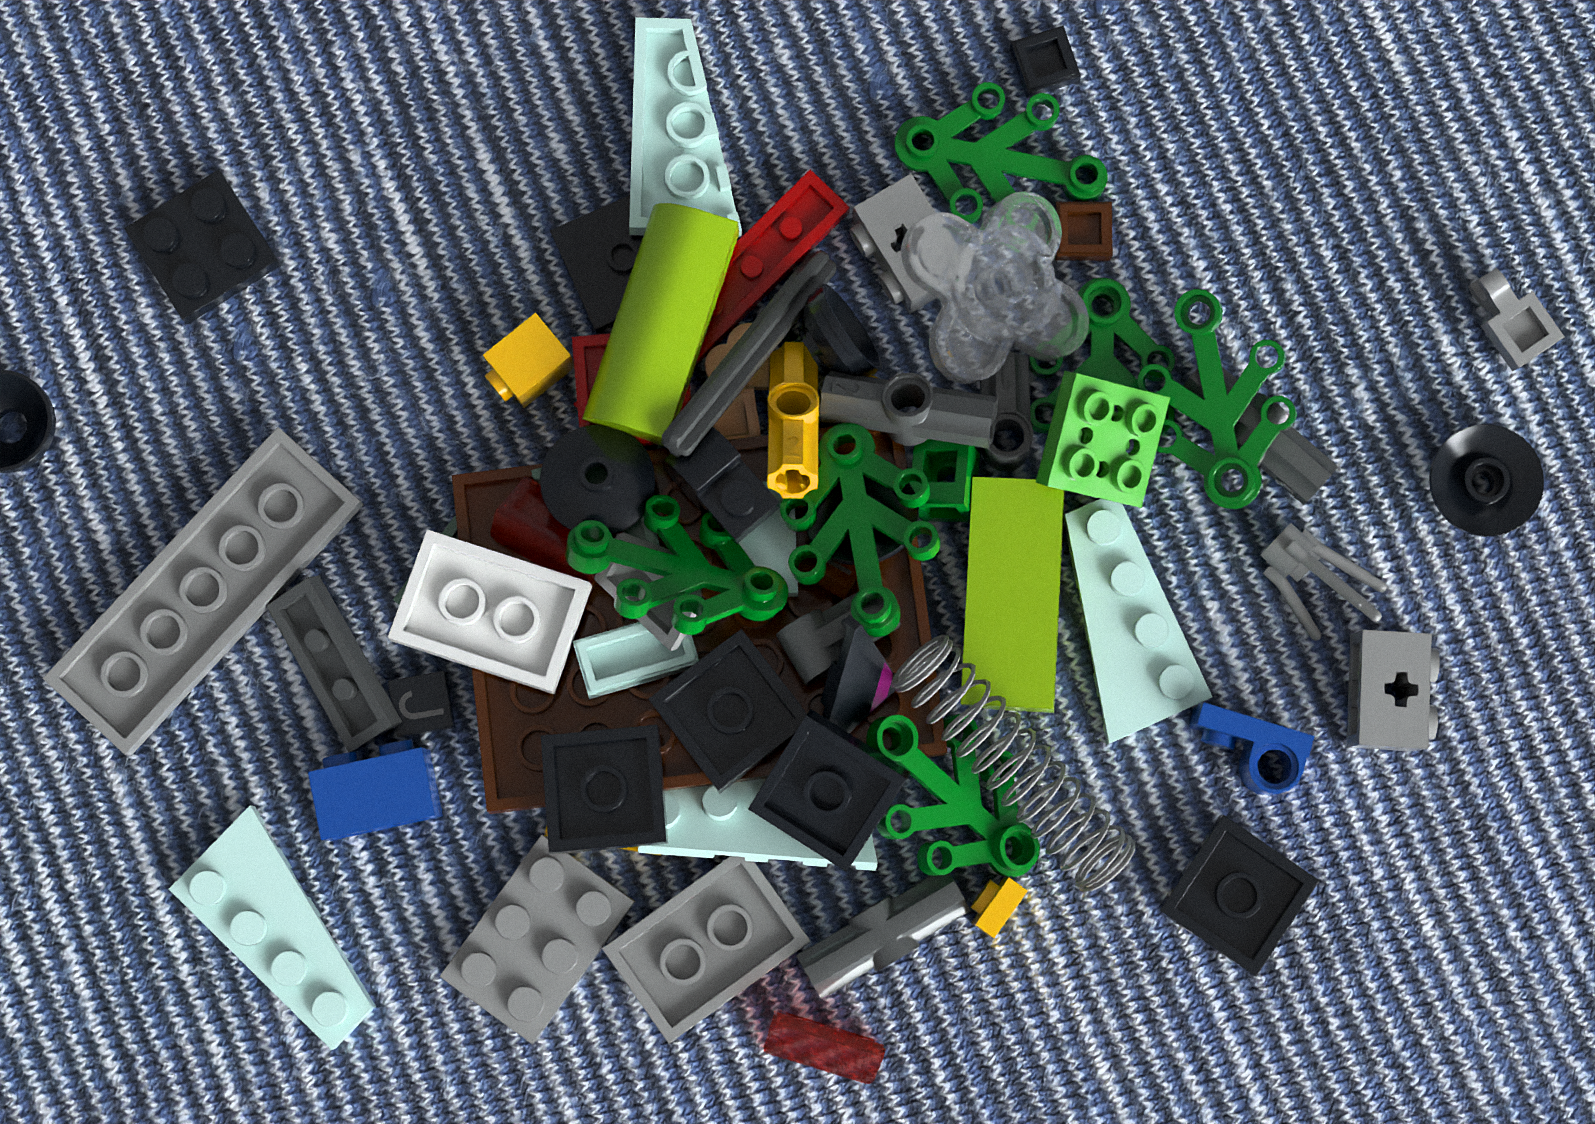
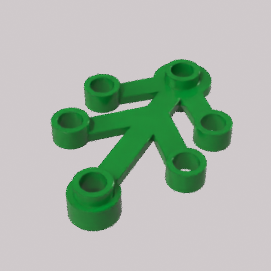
M992 82L979 84L974 89L971 100L938 121L927 116H917L907 120L900 126L894 142V149L898 160L912 171L928 173L949 204L948 211L951 219L959 225H971L979 219L983 209V200L977 191L962 186L948 162L970 166L1002 213L1004 228L1008 233L1017 237L1026 236L1033 231L1038 219V212L1030 201L1018 197L1003 173L1059 184L1066 197L1073 202H1094L1101 196L1107 184L1108 174L1106 167L1096 157L1080 155L1073 158L1070 162L1008 150L1035 131H1046L1055 125L1060 111L1059 104L1053 96L1046 93H1039L1031 97L1024 112L975 143L954 139V137L979 119L991 120L1000 115L1005 103V94L999 85ZM988 93L996 97L998 104L992 109H986L980 106L977 99L980 95ZM1036 105H1045L1050 108L1052 116L1047 120H1039L1033 115L1032 108ZM918 135H926L932 140L933 145L930 149L921 151L913 146L912 140ZM1081 168H1088L1093 171L1096 180L1091 184H1083L1078 181L1076 171ZM960 199H969L975 204L976 211L970 215H963L957 211L955 204ZM1015 210H1023L1029 214L1030 223L1026 226H1017L1011 221L1010 214Z
M1095 278L1085 283L1078 291L1074 302L1076 316L1048 342L1037 344L1028 357L1030 371L1035 376L1043 379L1051 378L1061 368L1063 356L1090 333V357L1074 373L1139 389L1137 379L1114 356V335L1140 358V371L1148 365V356L1159 354L1166 360V368L1172 372L1175 366V357L1168 347L1157 345L1129 316L1131 307L1130 297L1126 289L1119 282L1110 278ZM1098 298L1106 299L1111 304V313L1105 316L1096 314L1092 309V302ZM1046 351L1051 353L1056 361L1055 366L1051 369L1039 367L1035 360L1039 352ZM1152 371L1147 375L1146 379L1161 381L1165 377L1162 372ZM1061 384L1050 395L1038 398L1031 404V425L1034 431L1038 433L1049 432L1050 424L1045 425L1038 422L1034 413L1035 409L1040 406H1047L1054 412ZM1169 404L1166 419L1174 421V410ZM1163 426L1161 435L1166 433L1171 426Z
M1193 289L1187 291L1178 299L1174 315L1179 327L1192 335L1204 399L1173 380L1171 372L1159 364H1149L1142 368L1137 377V385L1140 390L1151 392L1146 387V377L1152 371H1161L1165 377V385L1160 391L1152 393L1170 397L1169 404L1211 431L1215 455L1185 438L1184 431L1177 422L1165 419L1163 426H1171L1175 430L1176 440L1170 447H1162L1158 444L1157 452L1171 453L1204 475L1205 491L1215 504L1226 509H1239L1249 505L1259 494L1262 476L1257 465L1279 432L1293 425L1297 417V410L1294 403L1284 396L1268 398L1261 407L1262 420L1240 450L1238 449L1234 426L1267 377L1282 369L1285 364L1286 355L1282 346L1273 340L1266 339L1257 342L1250 351V362L1227 394L1215 329L1222 321V306L1212 293L1203 289ZM1199 303L1207 304L1210 308L1209 319L1203 324H1194L1190 319L1192 307ZM1268 346L1275 348L1278 353L1277 363L1270 368L1261 367L1257 362L1258 352ZM1277 402L1285 403L1289 408V417L1281 424L1272 423L1268 417L1269 408ZM1235 469L1243 475L1244 483L1238 491L1230 492L1223 485V477L1226 472Z
M842 423L830 428L819 442L818 456L822 465L818 469V489L809 491L803 499L784 498L781 502L780 515L787 528L794 532H804L815 524L817 520L816 509L839 481L841 483L843 500L810 545H802L792 551L789 556L788 565L792 575L799 583L812 585L819 582L825 575L826 563L849 533L859 592L854 596L851 603V614L863 626L869 636L882 637L888 635L897 627L901 611L895 595L888 588L883 587L873 527L905 546L909 556L918 561L929 560L938 553L940 538L936 528L927 521L911 522L868 496L863 477L864 475L894 491L897 500L903 506L917 508L925 504L930 497V486L926 475L916 468L902 470L875 454L876 446L867 429L854 423ZM854 443L856 445L854 450L847 455L836 453L837 448L843 444ZM909 482H919L922 484L921 489L913 495H907L902 492L903 487ZM801 505L808 507L804 517L800 519L789 517L794 507ZM917 535H930L932 540L927 546L917 548L911 545ZM806 558L817 560L816 566L811 571L801 572L798 570L802 560ZM873 599H879L884 602L883 608L878 613L868 614L864 612L867 602Z
M655 495L647 501L643 522L650 531L659 535L672 554L615 539L603 523L595 520H586L579 523L568 535L565 557L568 564L579 572L586 574L599 573L605 570L611 562L664 576L650 583L637 578H628L618 584L614 607L625 618H641L646 615L650 608L676 599L671 616L673 627L680 633L695 635L703 631L707 624L735 613H739L753 621L768 620L781 611L787 602L789 590L785 579L770 568L755 566L739 543L736 545L725 531L716 532L710 529L719 528L723 530L707 512L701 520L699 539L706 547L716 550L729 570L711 566L678 522L680 513L678 502L667 495ZM657 512L665 513V514H667L668 516L663 517V516H659V515H657V514H655V513H657ZM702 588L721 592L707 600L700 596L689 594ZM635 596L639 598L640 601H631L625 597ZM683 612H692L697 617H688Z
M960 714L944 717V730ZM903 715L879 717L868 728L866 736L867 745L910 771V775L942 803L910 808L905 804H891L876 826L879 833L886 839H905L911 836L914 831L967 825L983 840L955 846L944 840L925 842L917 853L918 866L925 874L931 876L947 875L957 867L988 863L995 873L1005 877H1017L1029 871L1039 857L1038 838H1031L1032 829L1028 825L1016 821L1018 813L1017 801L1009 806L1001 805L1003 795L1015 783L1014 778L1017 775V771L1005 783L993 789L994 817L982 806L978 773H971L972 765L976 761L975 749L966 756H956V751L962 742L978 729L975 720L973 719L963 729V736L960 741L955 737L946 741L947 748L951 749L954 772L953 780L917 748L918 731L909 718ZM885 729L892 737V744L888 750L885 749L882 741ZM977 736L965 747V749L976 741ZM995 750V751L991 752V753L980 763L979 766H981L983 763H985V762H986L990 757H992L998 750ZM1005 750L998 759L1004 764L1014 755ZM1015 761L1008 768H1006L1002 772L1000 777H997L993 783L1002 778L1017 763V761ZM993 763L982 772H979L980 777L986 783L994 773ZM1016 790L1009 796L1007 800L1011 799L1013 796L1016 795ZM895 811L902 820V825L898 832L894 831L891 826V817ZM1007 838L1012 843L1013 848L1009 858L1005 852ZM936 848L942 854V863L938 868L932 862V854Z

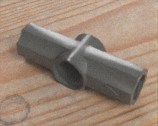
M1222 367L1228 394L1237 379ZM1197 368L1183 386L1204 399L1199 370ZM1257 393L1234 426L1239 450L1262 420L1261 407L1269 398L1264 394ZM1274 403L1268 410V417L1274 424L1284 423L1289 417V414L1278 403ZM1293 423L1288 429L1279 432L1257 466L1304 505L1332 476L1338 466L1293 428Z
M830 371L829 375L825 376L822 387L819 415L821 422L837 425L854 423L865 429L887 432L892 440L904 446H915L925 442L927 439L989 448L996 428L998 397L931 387L928 380L915 373H901L893 376L890 380ZM914 406L919 408L913 412L899 411L904 407Z
M950 874L930 875L912 885L910 889L895 898L890 895L847 920V926L796 956L819 997L822 999L852 983L856 978L874 968L876 972L918 948L920 946L919 941L971 910Z

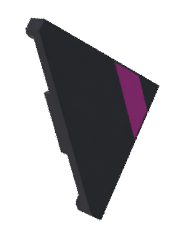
M851 615L844 618L841 622L846 630V635L838 661L832 660L820 700L825 706L822 716L848 733L896 691V688L892 687L894 672L863 626Z

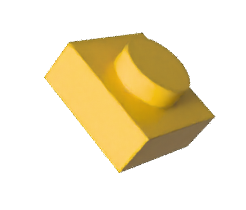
M1003 877L999 884L990 879L970 906V908L978 913L971 923L989 937L995 938L1028 891L1010 877Z

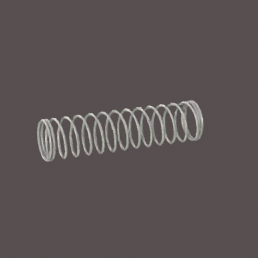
M940 635L925 643L897 670L892 680V687L896 688L897 692L910 690L936 670L946 659L950 651H954L956 656L949 669L919 691L913 698L911 707L917 708L929 700L944 685L952 673L963 668H970L971 673L965 685L943 699L929 713L926 718V724H933L944 717L960 701L969 688L984 684L986 690L982 699L957 716L943 731L941 740L947 741L960 733L975 718L985 704L996 700L1000 701L1001 707L997 716L971 733L958 747L956 756H966L976 749L995 729L1000 720L1007 717L1016 718L1013 731L987 748L973 763L971 773L977 774L985 770L1003 754L1015 736L1029 733L1031 741L1028 748L1002 764L988 779L986 789L993 790L1005 783L1022 766L1031 752L1038 749L1045 750L1046 757L1043 764L1018 779L1003 795L1001 805L1009 806L1015 803L1035 785L1046 768L1058 765L1061 768L1059 779L1034 794L1020 808L1016 815V821L1024 822L1032 818L1047 805L1063 783L1074 782L1076 784L1074 795L1046 812L1032 828L1031 838L1037 839L1046 835L1064 819L1078 799L1087 797L1091 800L1089 811L1079 815L1063 826L1048 842L1045 853L1052 855L1067 847L1086 827L1092 815L1103 814L1106 818L1104 827L1090 833L1075 844L1062 859L1060 869L1068 871L1082 863L1075 875V886L1082 892L1094 891L1111 881L1131 860L1135 852L1136 841L1130 835L1125 834V829L1120 825H1110V813L1107 810H1094L1095 796L1091 793H1080V780L1076 777H1065L1066 766L1062 761H1050L1051 748L1049 746L1035 745L1036 731L1031 728L1019 729L1021 726L1020 714L1017 712L1004 713L1006 708V699L1004 697H989L991 682L987 679L974 680V664L963 663L958 665L960 648L952 646L953 641L949 639V636ZM947 703H949L941 712H939ZM967 717L957 728L950 732L961 720ZM985 730V732H984L973 744H971L969 747H967V748L965 749V747H966L976 736H978L980 733H982V732ZM1000 745H1002V746L998 749V751H997L992 757H990L985 763H983L981 766H979L980 763H981L991 752H993V751H994L995 749H997ZM1018 760L1002 778L993 783L1006 768ZM1035 775L1019 793L1007 800L1022 783ZM1051 790L1042 802H1040L1032 811L1027 813L1025 816L1021 817L1029 806H1031L1043 794ZM1067 805L1051 824L1036 833L1051 815ZM1082 821V823L1077 827V829L1063 843H1061L1054 849H1051L1054 843L1067 830H1069L1078 822ZM1117 830L1120 832V835L1107 840L1097 848L1107 831ZM1098 836L1087 851L1071 864L1065 866L1070 857L1080 847ZM1127 843V845H1126L1124 851H1123V852L1121 853V855L1117 858V860L1113 863V861L1116 859V857L1118 856L1119 852L1121 851L1123 844ZM1115 849L1104 865L1085 880L1095 864Z

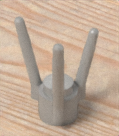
M1290 523L1260 555L1270 564L1263 574L1277 586L1312 640L1317 641L1321 639V632L1286 577L1288 575L1298 582L1310 570L1372 621L1376 622L1381 619L1380 611L1318 560L1323 558L1378 592H1384L1387 589L1385 582L1319 542L1306 529L1301 532Z

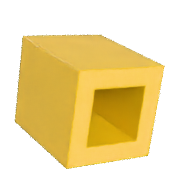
M536 312L483 354V357L492 369L484 377L505 402L514 396L523 408L527 407L574 369V361L571 354Z

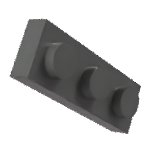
M319 575L307 577L266 606L348 752L363 749L402 723L396 709Z

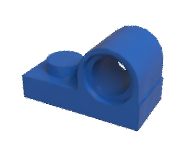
M1205 702L1194 706L1189 723V728L1203 732L1200 741L1228 750H1234L1236 742L1244 744L1239 760V774L1244 785L1258 795L1269 796L1290 791L1298 784L1303 774L1306 760L1309 758L1315 737ZM1265 752H1272L1277 755L1283 765V774L1275 784L1265 781L1258 771V761Z

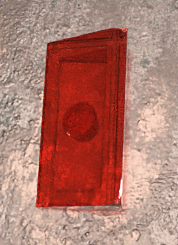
M525 476L496 510L490 531L491 537L539 566L588 581L591 584L594 581L596 573H582L573 569L568 564L565 552L570 530L559 524L548 511L542 497L540 484Z
M782 1010L774 1011L764 1043V1051L767 1054L865 1084H871L875 1080L886 1051L882 1041Z

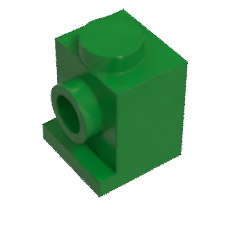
M927 439L925 442L914 446L912 468L921 470L926 475L930 486L929 499L919 507V518L922 521L970 522L972 477H978L980 453L975 446ZM955 474V482H943L945 477ZM910 482L914 492L917 493L921 489L922 484Z

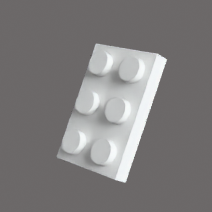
M427 530L388 638L392 642L555 694L592 585L588 581Z

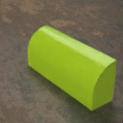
M658 203L653 206L582 417L583 420L624 431L632 436L664 446L661 442L662 434L681 411L739 236L737 221L684 205Z
M972 477L963 663L975 665L974 680L987 679L991 682L989 697H1004L1006 699L1005 710L1054 713L1065 490L1035 483L1036 479ZM970 668L962 669L961 687L965 685L970 676ZM979 684L969 688L961 698V705L971 707L979 702L985 693L986 686ZM998 700L985 704L982 708L1000 710L1001 702Z

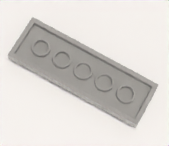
M277 427L42 679L124 755L131 756L267 610L266 606L286 590L364 504L283 430Z

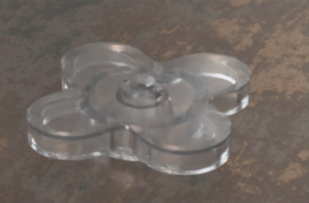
M1027 191L1010 194L990 208L980 229L957 215L939 212L916 222L906 232L901 246V258L906 273L916 285L938 298L942 303L941 310L930 331L929 351L936 368L948 379L961 384H971L989 378L1003 366L1012 345L1033 358L1050 361L1073 353L1083 344L1089 329L1088 311L1080 295L1070 286L1055 278V271L1051 263L1061 243L1062 227L1056 210L1044 197Z

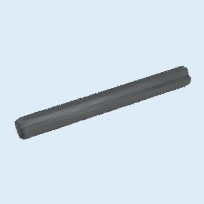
M819 250L806 256L664 431L661 442L669 449L670 454L678 458L681 455H691L705 435L803 315L808 296L822 284H827L835 275L837 266L835 262L829 259L828 253Z

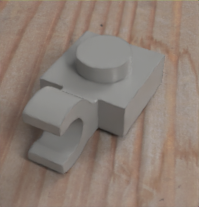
M1495 268L1468 286L1476 301L1494 316L1480 326L1512 371L1519 369L1564 338V335L1534 292L1531 291L1518 299L1498 268Z

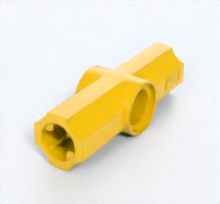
M784 342L782 347L771 353L769 361L767 486L769 489L777 491L782 498L803 499L806 493L818 489V365L803 342Z

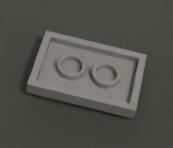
M541 835L439 977L533 1045L636 901L570 853L550 854L548 838Z
M730 856L602 949L668 1044H670L808 944L810 939L754 861H745V857Z

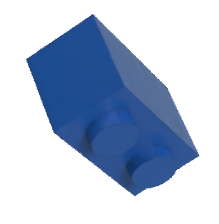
M404 740L379 746L380 756L358 761L356 752L323 758V769L308 772L321 840L333 841L443 817L430 750L422 747L414 749L413 740Z

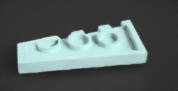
M635 17L630 235H644L655 204L672 203L696 208L737 221L739 226L738 238H741L742 228L732 196L727 166L724 163L718 138L719 133L710 105L707 83L691 19Z
M1098 499L1065 514L1063 517L1076 588H1078L1082 606L1083 625L1092 658L1093 677L1097 697H1099L1106 744L1115 742L1212 698L1211 692L1123 504Z
M766 779L735 782L720 794L713 785L664 791L669 844L638 847V853L713 858L715 855L745 857V861L767 863L768 859L803 861V865L819 867H827V863L833 864L748 810ZM872 834L852 863V865H856L855 869L876 871L878 863Z
M250 805L183 873L169 890L331 1050L336 1049L376 1005L339 944L335 943L320 918L319 911L311 898L305 894L290 869L292 867L280 847L276 846L264 826L265 822L256 807Z

